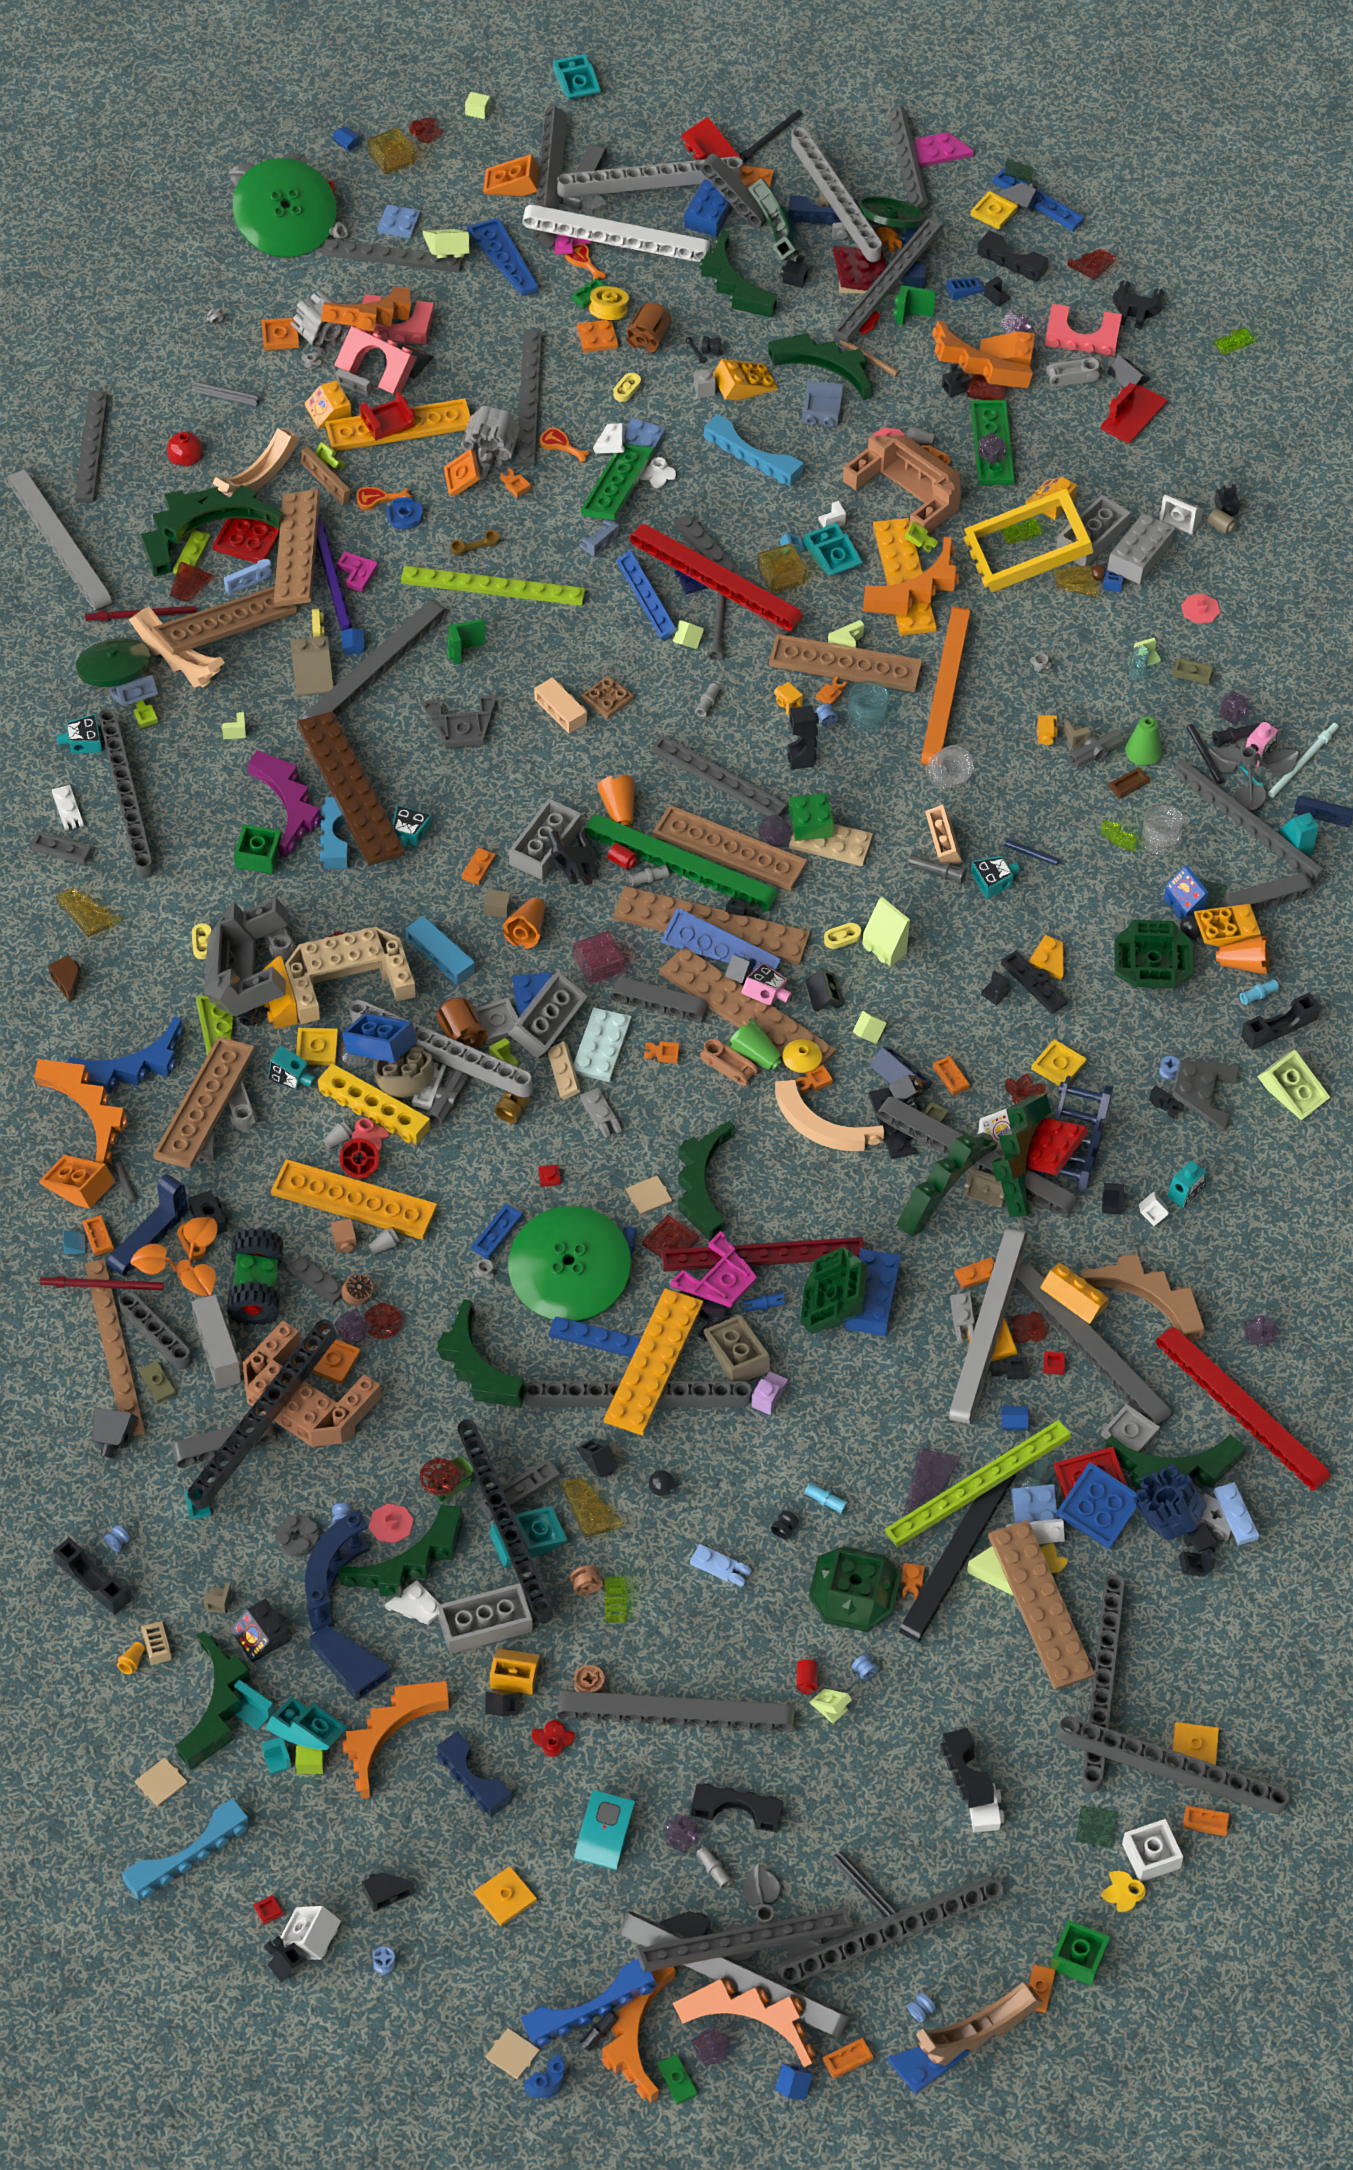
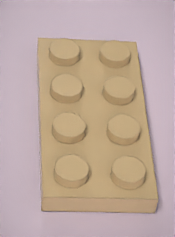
M834 824L833 837L795 841L793 834L789 849L863 866L873 833Z

